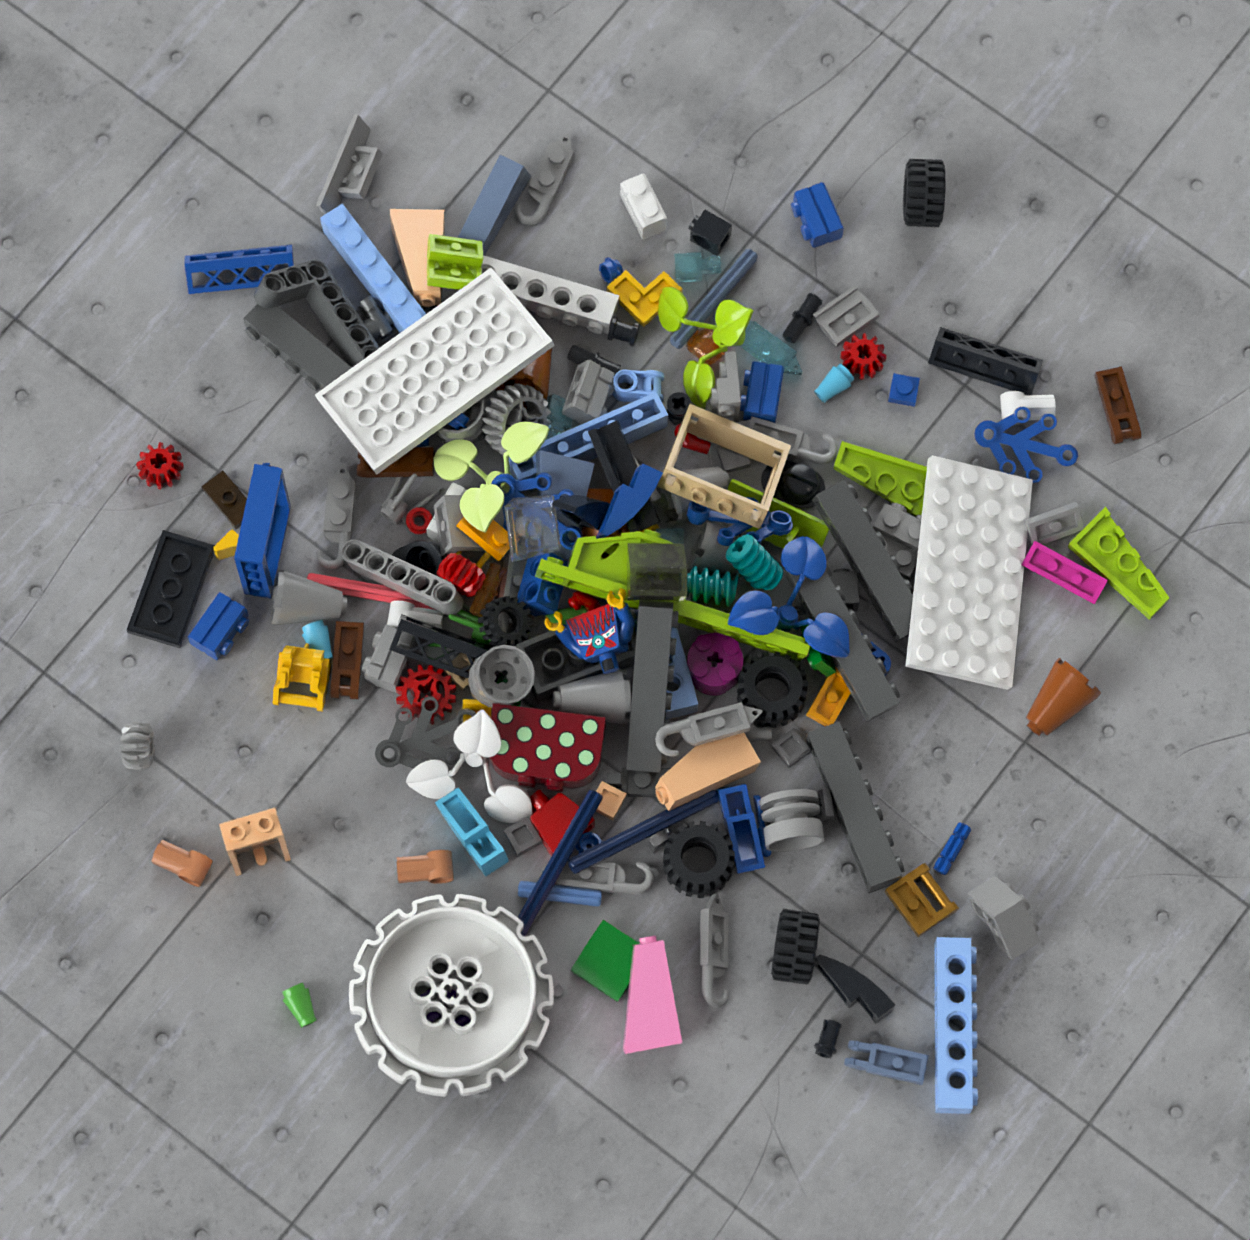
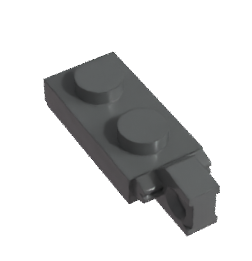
M622 768V773H607V784L615 788H621V791L628 794V797L657 798L655 786L660 778L671 768H660V773Z

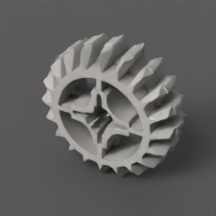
M505 385L504 391L497 390V398H490L492 404L490 407L485 408L488 413L486 417L482 418L486 423L482 430L487 434L485 440L490 443V447L504 455L506 450L502 447L501 440L504 433L512 425L519 422H533L542 425L551 423L547 418L551 411L546 408L549 402L543 398V394L540 391L535 390L529 385ZM523 402H525L527 409L523 407Z

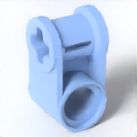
M621 370L614 376V391L612 394L618 401L634 402L657 392L661 402H663L664 396L661 394V384L664 380V373L656 370ZM625 382L630 384L631 388L622 389L618 384Z

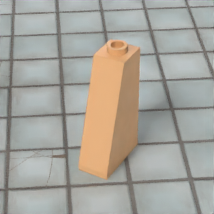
M390 209L391 230L411 295L421 306L432 307L440 305L442 302V287L427 286V247L429 234L444 236V210Z
M745 733L698 745L660 778L655 786L656 796L659 802L665 804L667 810L670 811L712 790L721 788L755 772L761 761Z

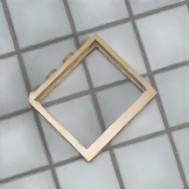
M690 404L680 425L657 487L760 529L771 505L791 445ZM690 417H696L698 421L692 420ZM687 432L773 467L761 502L757 503L675 469L674 466ZM774 451L781 452V455L775 454Z

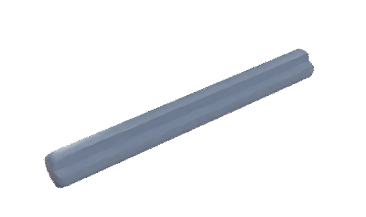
M746 249L686 319L704 323L755 264L758 258L757 253L751 249ZM682 323L680 329L670 337L671 345L681 349L700 327Z

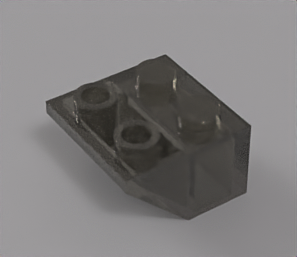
M627 543V600L684 601L687 597V563L684 544Z

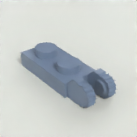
M849 1041L848 1048L856 1052L870 1053L868 1062L856 1058H845V1066L866 1070V1073L923 1085L928 1055L873 1042L868 1044Z

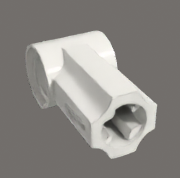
M1009 391L1000 395L1002 419L1013 414L1014 410L1018 407H1026L1030 410L1031 417L1029 420H1040L1044 414L1055 416L1056 404L1054 395H1024L1023 392ZM1023 409L1017 413V417L1020 420H1024L1027 416L1026 411ZM1046 417L1044 420H1053V419H1052L1051 417Z
M392 601L390 603L388 626L397 628L401 614L439 628L443 626L444 613L438 610L415 607L414 604L406 601Z

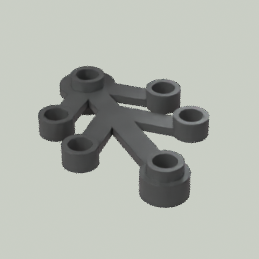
M426 696L421 702L422 711L411 738L400 742L405 726L412 721L413 717L410 709L401 707L395 713L396 722L389 739L383 740L377 745L375 757L378 763L384 767H394L400 763L414 769L417 765L430 760L428 758L419 760L406 754V752L416 748L444 759L449 765H455L460 758L458 749L455 747L445 748L431 741L454 732L462 724L461 719L463 715L469 714L473 717L476 715V712L472 709L464 708L457 713L455 719L426 731L432 714L438 709L436 698ZM427 700L435 702L433 709L428 710L425 708L424 705ZM400 712H408L409 718L406 721H401L398 717ZM392 748L395 752L391 758L385 757V749ZM448 752H456L457 758L454 761H449L447 759Z

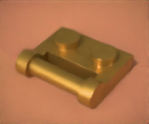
M926 863L921 864L885 889V894L917 937H920L959 910L957 904L949 900L929 873L931 869ZM921 879L941 906V910L936 912L914 881Z

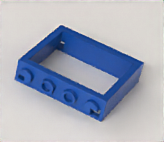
M270 463L254 464L234 560L244 594L272 599L273 585L279 566L291 504L282 468L270 466Z

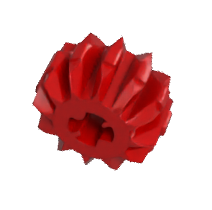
M866 333L862 335V339L853 335L851 342L846 341L844 343V351L840 353V358L844 360L842 365L850 369V373L853 376L856 373L860 374L859 378L861 381L864 379L865 374L873 379L876 374L875 371L881 372L884 367L882 363L887 358V355L882 353L885 348L884 345H876V336L868 340Z
M161 442L158 443V448L156 449L149 444V453L140 452L139 455L142 460L136 463L137 469L141 470L139 472L140 479H146V484L149 487L156 483L157 488L160 490L163 487V483L166 482L169 487H172V478L180 480L181 474L179 471L184 469L183 462H180L182 459L180 452H174V446L171 444L165 449ZM159 463H164L161 465V468L157 469L159 467Z
M455 553L447 555L437 571L438 577L451 582L461 595H466L467 597L475 595L481 589L486 578L482 569L476 566L475 563Z

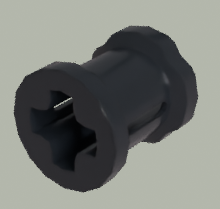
M613 317L607 340L617 339L629 342V345L634 347L640 323L633 325L618 321L617 317Z
M676 392L669 396L667 400L668 420L673 424L678 425L682 423L686 411L691 404V400L686 394Z

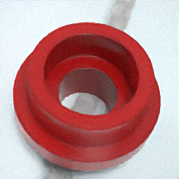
M413 508L406 516V526L414 534H425L433 516L426 508ZM421 517L424 520V525H416L414 519Z

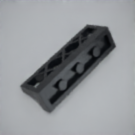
M942 327L939 329L928 364L1008 390L1023 392L1024 395H1032L1043 363L1041 359Z
M619 421L588 431L613 493L622 484L629 486L638 466ZM649 497L637 514L626 523L630 532L642 531L661 522L651 497Z
M401 614L389 650L469 679V671L466 670H469L474 663L472 657L478 658L493 647ZM402 631L414 635L418 645L409 649L398 646ZM419 637L427 641L421 643ZM436 643L441 646L444 654L433 659L427 656L423 647ZM445 647L450 648V649H453V650L450 651V652H447V650H446ZM420 649L421 652H422V654L417 653V652H414V651ZM461 652L467 655L470 664L462 668L455 667L450 656ZM446 658L449 664L444 663L441 660ZM500 673L496 675L495 683H497Z

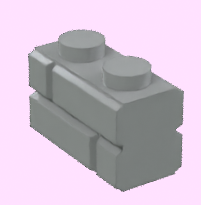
M586 360L578 365L562 409V414L570 419H575L580 424L606 414L607 408L604 405L606 399L614 391L612 384L614 372L600 367L601 365L592 360Z
M385 625L383 631H377L372 643V647L375 648L372 657H366L362 672L365 673L364 676L367 683L396 693V687L400 686V677L404 676L411 658L389 650L397 628ZM402 631L397 645L406 649L416 646L417 642L414 635Z

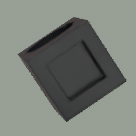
M705 209L700 217L696 215L689 225V230H691L690 241L718 256L731 237L732 224Z

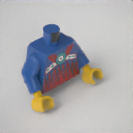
M620 588L618 591L620 599L615 598L612 590H610L607 595V605L565 620L566 625L562 624L563 616L558 611L554 612V617L558 620L557 623H552L548 617L545 618L546 628L556 631V635L566 648L579 659H584L591 663L600 661L604 674L613 673L620 669L616 655L629 649L628 643L631 641L635 626V620L629 605L624 602L627 594L623 588Z

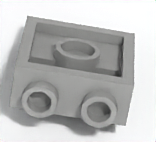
M736 351L725 352L724 362H720L719 378H716V388H711L710 409L711 413L733 422H739L741 399Z
M885 503L873 525V529L875 532L879 531L886 542V546H884L889 556L893 555L900 566L898 571L901 576L909 580L917 564L922 515H917L915 518L906 513L907 509L898 503H892V505Z

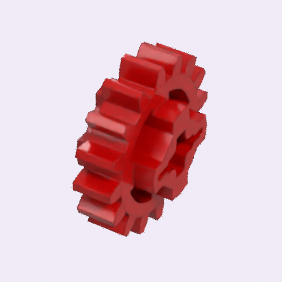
M419 664L417 672L414 673L409 668V677H400V683L403 686L396 687V693L401 695L396 698V701L402 707L410 709L413 716L412 721L416 717L419 718L422 711L421 702L423 698L421 693L426 694L430 690L431 696L435 697L438 701V709L432 714L430 719L431 725H434L435 717L442 721L445 720L444 711L449 713L453 711L449 703H456V696L452 694L456 692V686L449 685L452 677L450 675L443 677V669H438L435 672L433 666L429 665L427 670H423L422 665ZM440 684L445 691L444 698L437 692ZM408 691L415 697L412 705L407 698ZM427 700L424 706L426 709L434 708L435 702Z

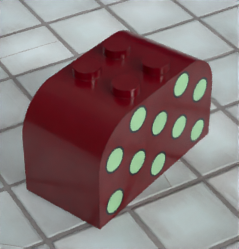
M493 703L491 719L499 731L501 747L496 755L490 757V761L494 770L501 777L518 782L519 787L535 788L536 784L546 785V790L563 792V788H581L590 784L596 778L602 761L606 717Z

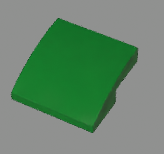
M602 920L570 972L616 1002H619L630 983L633 945L640 943L605 920Z

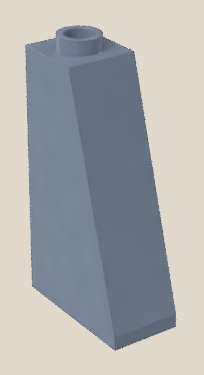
M499 155L458 238L482 241L484 256L531 178V174L523 165Z
M538 450L536 452V476L540 473H548L552 477V485L545 491L537 489V497L559 494L564 489L571 490L574 495L587 496L595 463ZM539 478L540 485H548L546 478ZM562 494V495H561V498H562V497H567V496H569V495H567V494ZM553 506L543 508L566 526H576L579 528V525L575 524ZM538 520L539 534L543 538L540 552L550 551L562 559L569 560L572 550L564 548L560 543V535ZM569 532L568 538L575 541L577 535L574 532Z

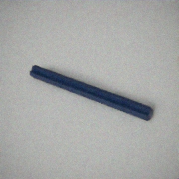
M594 790L588 791L517 918L524 923L523 930L521 931L522 936H526L601 803L603 796Z
M712 790L673 810L668 811L666 809L571 857L567 861L568 866L574 874H577L719 801L718 795L715 790Z

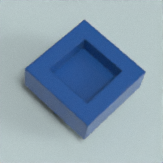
M893 373L888 402L915 407L920 378Z

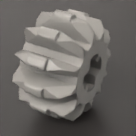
M126 723L122 729L121 757L122 763L126 768L142 770V768H149L153 763L155 736L153 735V728L149 723Z

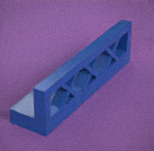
M292 245L185 255L184 265L188 294L258 287L264 275L270 273L276 264L288 263V267L294 266ZM249 267H258L264 272L258 280H251L244 275ZM230 269L237 275L229 283H224L217 277L222 270ZM203 272L210 277L205 285L193 286L192 273Z

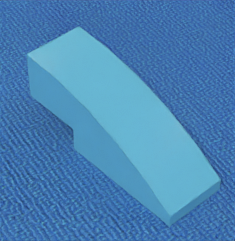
M459 787L435 802L437 808L485 877L509 862L505 850Z

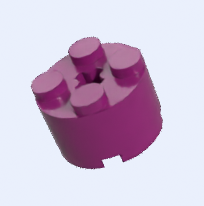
M708 633L698 636L689 648L687 655V665L693 685L699 692L710 696L722 695L735 687L743 666V654L739 643L735 639L720 633ZM713 661L718 662L717 667H712L711 663Z

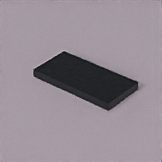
M163 530L129 621L127 633L180 648L214 555L213 547L215 545Z

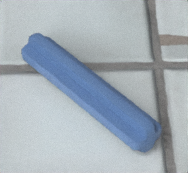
M520 881L518 896L528 898L537 882ZM554 885L546 900L598 907L601 904L602 892L600 890Z

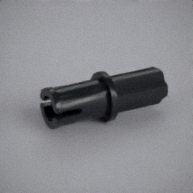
M808 293L807 298L798 311L793 312V318L782 334L787 342L796 343L806 326L812 324L813 314L816 313L819 306L823 303L817 295Z
M572 345L567 354V359L580 365L586 360H592L601 365L600 367L614 372L615 375L621 368L620 364L601 357L600 353L594 354L576 345Z

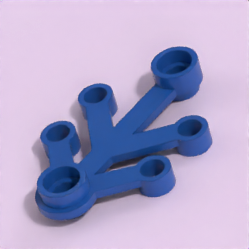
M1026 407L1016 408L1013 414L997 423L989 420L979 423L974 432L975 440L980 446L990 448L999 464L1000 472L1005 473L1003 465L1007 462L1012 465V470L1007 474L1013 475L1016 471V464L1012 460L1007 459L1000 443L1012 447L1025 470L1026 478L1030 479L1029 472L1035 469L1038 471V478L1033 480L1032 483L1039 482L1043 474L1040 468L1035 467L1026 450L1054 457L1062 466H1071L1078 459V452L1072 445L1064 444L1055 447L1029 440L1044 430H1052L1056 427L1057 419L1052 414H1044L1039 421L1015 435L1003 432L1018 422L1026 423L1030 419L1031 413ZM1023 409L1026 411L1027 416L1024 420L1018 419L1017 413L1019 410ZM1046 417L1053 419L1052 426L1046 427L1043 421ZM986 429L993 431V437L989 440L985 439L983 435ZM1066 450L1072 453V458L1068 461L1064 460L1062 456Z
M504 473L497 475L493 479L491 484L498 486L500 489L501 483H507L510 486L509 491H503L505 496L502 506L505 520L503 528L510 534H515L521 527L520 520L514 514V501L522 507L527 535L525 545L529 550H538L543 544V538L538 533L535 518L559 534L561 545L568 550H572L576 540L572 541L568 538L569 532H574L577 538L583 537V533L578 527L566 526L543 509L544 507H552L554 500L560 499L562 494L574 495L571 490L564 489L559 494L528 498L520 492L534 488L540 491L549 489L552 485V477L548 473H540L535 478L516 480L512 475ZM539 478H546L548 485H540ZM514 521L516 529H510L507 526V522ZM531 537L538 539L539 544L537 546H533L530 543Z
M745 497L759 503L755 498ZM693 501L689 503L687 509L688 520L694 525H702L706 520L733 523L732 526L721 528L718 532L717 542L723 546H730L735 536L754 527L720 512L711 511L710 508ZM768 511L761 525L762 528L756 532L750 531L747 534L752 535L761 545V541L772 534L780 536L790 533L793 527L792 518L784 511Z

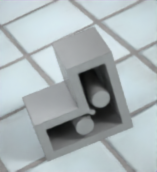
M994 876L967 893L976 915L990 927L998 948L1010 959H1015L1040 943L1036 933L1039 928L1033 917L1028 914L1027 910L1030 906L1022 894L1017 895L1008 882L1003 883Z

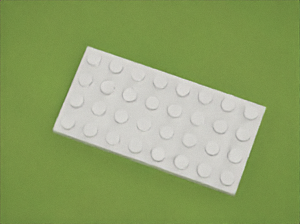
M490 268L316 393L315 397L377 475L555 345L495 271Z
M933 455L928 458L905 667L1006 690L1012 688L1024 574L1022 563L1025 559L1028 533L1025 520L1029 518L1032 479Z

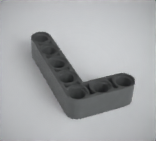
M311 260L267 273L254 293L256 303L264 308H273L305 298L350 367H354L380 348L328 267L321 261Z

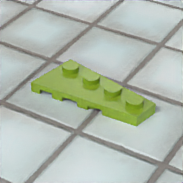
M844 441L841 442L834 470L887 501L904 506L907 512L913 516L922 515L926 466Z
M1106 507L1068 544V548L1099 576L1107 579L1108 584L1149 620L1168 602L1169 596L1150 569H1147L1140 559L1141 556L1125 538V533L1113 521L1111 513Z

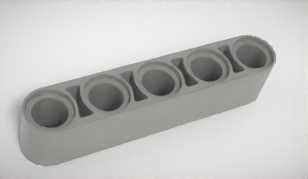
M349 540L341 549V555L348 566L354 572L447 615H454L463 607L464 603L461 594L451 582L360 540ZM361 553V555L358 558L353 559L355 555ZM383 564L381 568L375 570L378 565ZM406 574L403 579L398 580L401 575ZM429 584V586L427 587V589L421 591V588H422L423 586ZM452 595L449 600L444 601L447 596Z

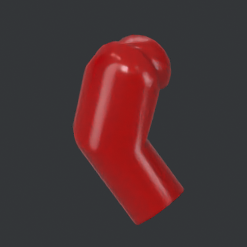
M681 424L676 426L674 430L675 436H677ZM687 432L682 447L707 454L711 442L697 438V436Z
M580 591L572 593L573 596L568 599V604L575 611L580 610L582 606L588 611L602 607L596 598Z

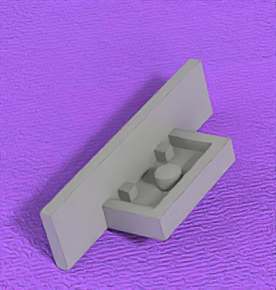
M354 114L331 171L328 174L324 188L319 195L316 207L324 215L338 207L342 197L365 198L383 155L378 148L364 147L371 128L359 115Z

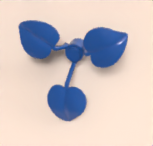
M801 536L790 541L781 553V562L787 572L793 575H800L788 602L778 609L776 606H772V601L768 594L761 591L747 592L733 606L729 615L728 625L741 628L756 635H767L773 632L774 629L789 633L792 628L798 630L801 626L809 625L805 628L803 636L813 649L829 656L846 658L850 653L849 632L845 622L840 617L832 613H820L814 621L806 619L798 622L797 610L792 606L805 577L811 580H818L824 574L827 566L825 554L819 544L809 537Z

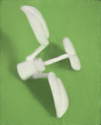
M483 709L472 718L463 722L455 730L454 743L464 753L460 754V758L452 770L448 771L447 764L441 760H428L417 765L407 776L406 783L410 788L425 797L441 799L455 789V780L451 776L457 773L464 761L472 767L483 765L488 791L492 795L484 801V808L492 818L504 823H517L526 817L530 819L532 814H534L531 799L521 787L506 784L500 786L496 791L493 788L489 770V759L486 757H492L499 752L501 737L496 725Z

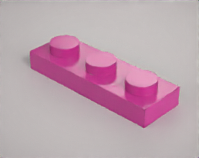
M1036 541L1032 544L1022 563V566L1094 605L1108 582L1107 579Z

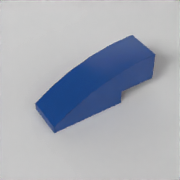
M645 464L637 467L629 486L622 484L616 488L596 539L606 538L633 518L655 490L663 472Z
M743 783L716 789L728 840L731 839L733 843L732 849L735 850L734 863L737 873L765 868L747 785Z

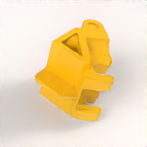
M306 643L304 648L286 645L283 652H279L277 680L273 687V705L279 706L280 703L317 708V711L323 712L331 671L330 659L324 658V650L310 649L309 644ZM290 682L310 684V691L317 693L318 697L281 692L282 688H288Z

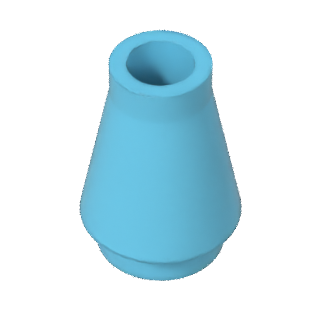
M839 364L837 367L833 366L814 393L825 403L830 398L851 387V382L855 379L842 364Z
M323 620L303 626L304 634H302V637L309 644V648L324 650V658L333 659L328 626L324 625Z

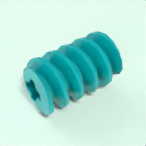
M747 534L739 537L727 549L726 559L744 576L746 581L750 582L754 589L771 590L780 583L784 573L783 568L752 535Z
M693 566L690 573H687L686 568L682 582L684 598L687 599L688 595L692 593L693 601L697 602L700 595H703L704 603H708L711 597L714 596L715 605H719L722 599L725 598L726 606L730 607L735 600L739 573H737L734 580H731L730 571H726L724 577L720 578L718 569H715L713 575L709 576L708 568H704L701 575L698 574L697 566Z

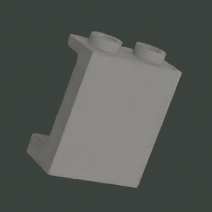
M444 495L434 504L442 557H447L450 553H456L457 551H485L456 526L464 517L460 510V500L463 495ZM501 508L493 520L503 527L505 520L503 509Z

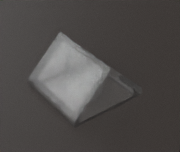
M553 495L513 498L504 506L511 561L515 562L561 550L556 509L552 506L555 500Z

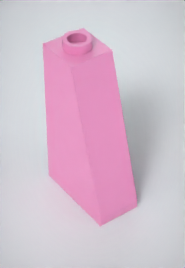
M656 935L639 938L640 944L633 945L623 1041L625 1054L682 1043L664 940L657 941Z

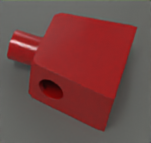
M537 790L530 796L532 806L536 809V812L530 817V821L552 857L579 806L561 792L549 800L541 790ZM593 817L584 833L590 832L595 828V819Z

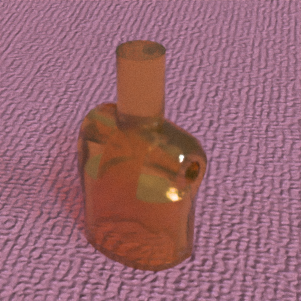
M706 328L701 331L697 330L686 343L688 351L700 359L704 355L718 349L719 345L713 341V330ZM721 352L706 360L704 364L709 366L714 364L725 355V352Z

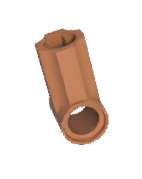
M164 840L157 845L151 860L153 864L177 874L180 879L196 887H201L213 863L212 859L194 850L188 852Z
M434 850L426 855L397 857L398 882L428 881L429 883L442 884L453 881L452 852L450 850Z

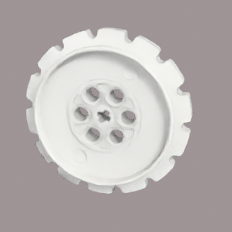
M457 894L452 903H446L442 895H434L413 901L411 913L405 914L401 909L395 910L376 926V933L379 939L376 941L366 939L355 959L354 971L360 973L361 977L350 981L349 1003L351 1014L362 1017L355 1024V1032L368 1055L379 1053L382 1056L378 1061V1067L384 1073L400 1084H404L408 1079H414L416 1081V1091L445 1097L451 1087H456L459 1089L461 1096H467L491 1089V1078L494 1076L507 1081L527 1064L528 1057L524 1051L526 1049L537 1050L547 1032L550 1020L542 1012L552 1009L554 990L552 976L545 975L540 971L547 965V957L543 948L534 935L528 937L521 935L524 923L501 906L495 911H488L486 909V900L482 898ZM437 963H443L448 967V970L444 974H437L432 968ZM468 966L473 967L477 973L474 977L467 978L461 974V970ZM427 986L431 991L429 995L420 997L415 993L417 987ZM448 990L450 993L452 990L457 991L456 999L453 996L450 1000L447 999L446 991ZM481 992L487 995L488 1000L483 1004H478L473 1001L472 996ZM432 1011L438 1012L442 1019L437 1023H431L426 1019L427 1014ZM459 1015H466L471 1022L467 1026L462 1027L456 1024L455 1019Z

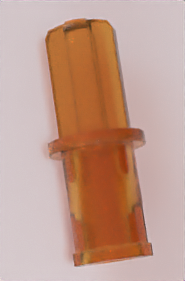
M490 563L485 575L484 584L478 590L470 607V612L474 616L483 617V615L479 614L481 609L486 608L485 605L491 602L494 596L498 595V586L506 573L504 567L500 569L501 565Z

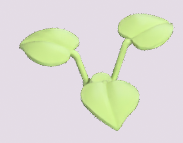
M519 422L507 429L501 440V445L506 450L503 455L505 474L511 475L509 457L514 463H522L536 454L548 436L550 429L546 425L533 422ZM463 439L450 441L436 451L433 457L435 470L444 480L454 481L462 478L467 473L468 468L471 467L485 480L486 485L481 484L480 488H470L465 491L460 500V510L473 527L486 533L490 523L500 512L504 504L505 496L503 491H509L510 486L507 483H501L500 489L498 486L491 484L493 479L499 474H504L503 472L493 471L486 475L476 464L472 463L478 454V450L473 443Z

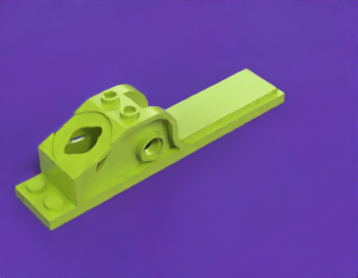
M645 529L644 533L640 531L621 533V536L596 539V536L577 538L567 567L563 566L564 562L562 560L547 557V560L541 559L536 570L535 577L605 600H607L610 590H612L615 598L620 599L618 591L620 588H623L627 594L624 602L630 608L639 610L640 599L673 602V611H678V623L708 633H720L735 639L737 642L774 653V651L780 652V656L783 657L787 654L791 656V659L799 662L808 655L810 645L805 643V638L778 629H774L773 632L767 635L752 634L741 628L728 625L730 614L686 600L682 592V582L686 570L684 556L675 544L660 538L661 534L652 530ZM604 552L610 555L605 559L601 557ZM648 573L656 575L658 583L650 582L646 575Z

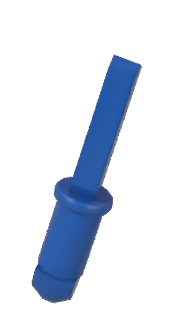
M754 795L753 799L758 824L757 831L763 857H769L772 851L767 850L763 829L766 826L761 817L763 813L759 803L761 797L760 795Z

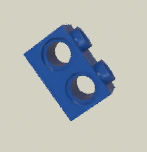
M550 551L528 555L517 598H519L517 603L523 601L526 604L523 609L529 608L531 612L529 614L534 617L554 614L558 609L563 590L562 585L535 577L541 559L547 560V557L560 559L564 562L563 566L567 567L568 561Z

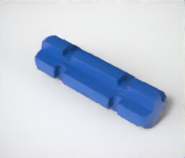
M961 822L957 824L953 831L954 835L950 836L940 854L941 857H938L934 865L935 871L942 875L948 873L952 866L951 863L955 861L964 845L963 840H966L971 832L969 826Z

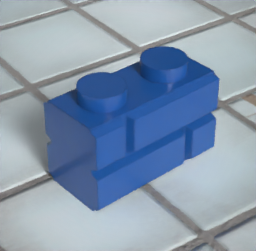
M823 182L794 193L791 209L795 218L800 217L803 225L800 228L805 241L810 240L812 247L816 248L843 237L844 227Z
M754 361L752 362L751 370H745L743 386H748L747 395L741 394L740 411H744V421L751 420V417H756L776 423L784 373L782 365Z
M219 592L189 634L190 644L215 660H218L221 655L226 656L233 647L234 642L232 639L237 632L241 634L248 626L249 615L247 609Z

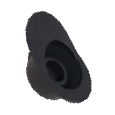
M786 460L773 497L795 507L811 508L815 506L812 499L825 490L824 480L809 465ZM766 466L762 472L761 483L764 490L773 468L770 466Z
M425 540L400 547L392 554V556L436 576L439 565L446 558L441 556L439 544ZM406 574L401 575L398 580L403 579Z

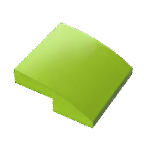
M429 234L427 286L461 290L482 274L481 266L484 259L482 241Z

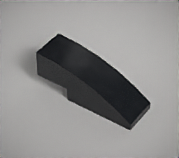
M580 495L562 497L554 500L552 504L555 509L575 524L599 531L610 503Z
M821 954L815 957L814 965L848 1008L858 1002L875 1024L894 1011L896 1004L869 978L838 960Z

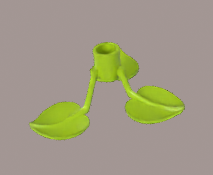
M665 287L660 294L658 306L659 320L663 328L669 332H676L683 323L685 325L714 330L712 335L713 341L719 345L718 349L704 355L698 362L695 360L689 361L683 374V384L687 396L694 405L705 409L706 403L711 398V388L715 386V375L712 368L704 363L721 352H727L728 347L741 346L744 343L745 330L754 310L734 300H723L718 305L715 314L717 325L687 320L685 316L688 312V302L685 296L676 288Z

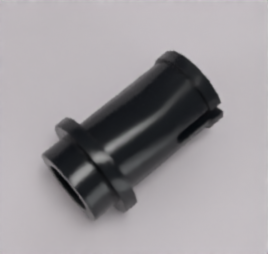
M824 1020L819 1041L814 1045V1048H816L815 1054L824 1058H832V1055L836 1054L837 1049L835 1045L842 1027L840 1023L833 1020Z

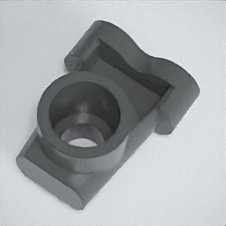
M372 295L362 300L358 308L364 317L367 318L363 323L374 340L379 337L382 340L392 334L391 326L394 323L386 311L381 313Z

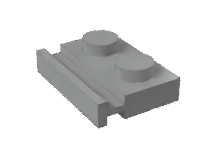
M854 285L814 313L812 319L819 324L820 329L837 348L878 319L879 312L859 292L858 287Z

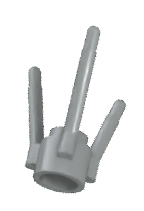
M412 474L399 494L395 496L404 478L397 477L387 499L381 505L380 514L395 525L400 521L405 524L406 516L410 510L416 507H424L439 495L440 491L435 490L410 510L406 511L405 509L408 505L402 499L412 486L417 475Z

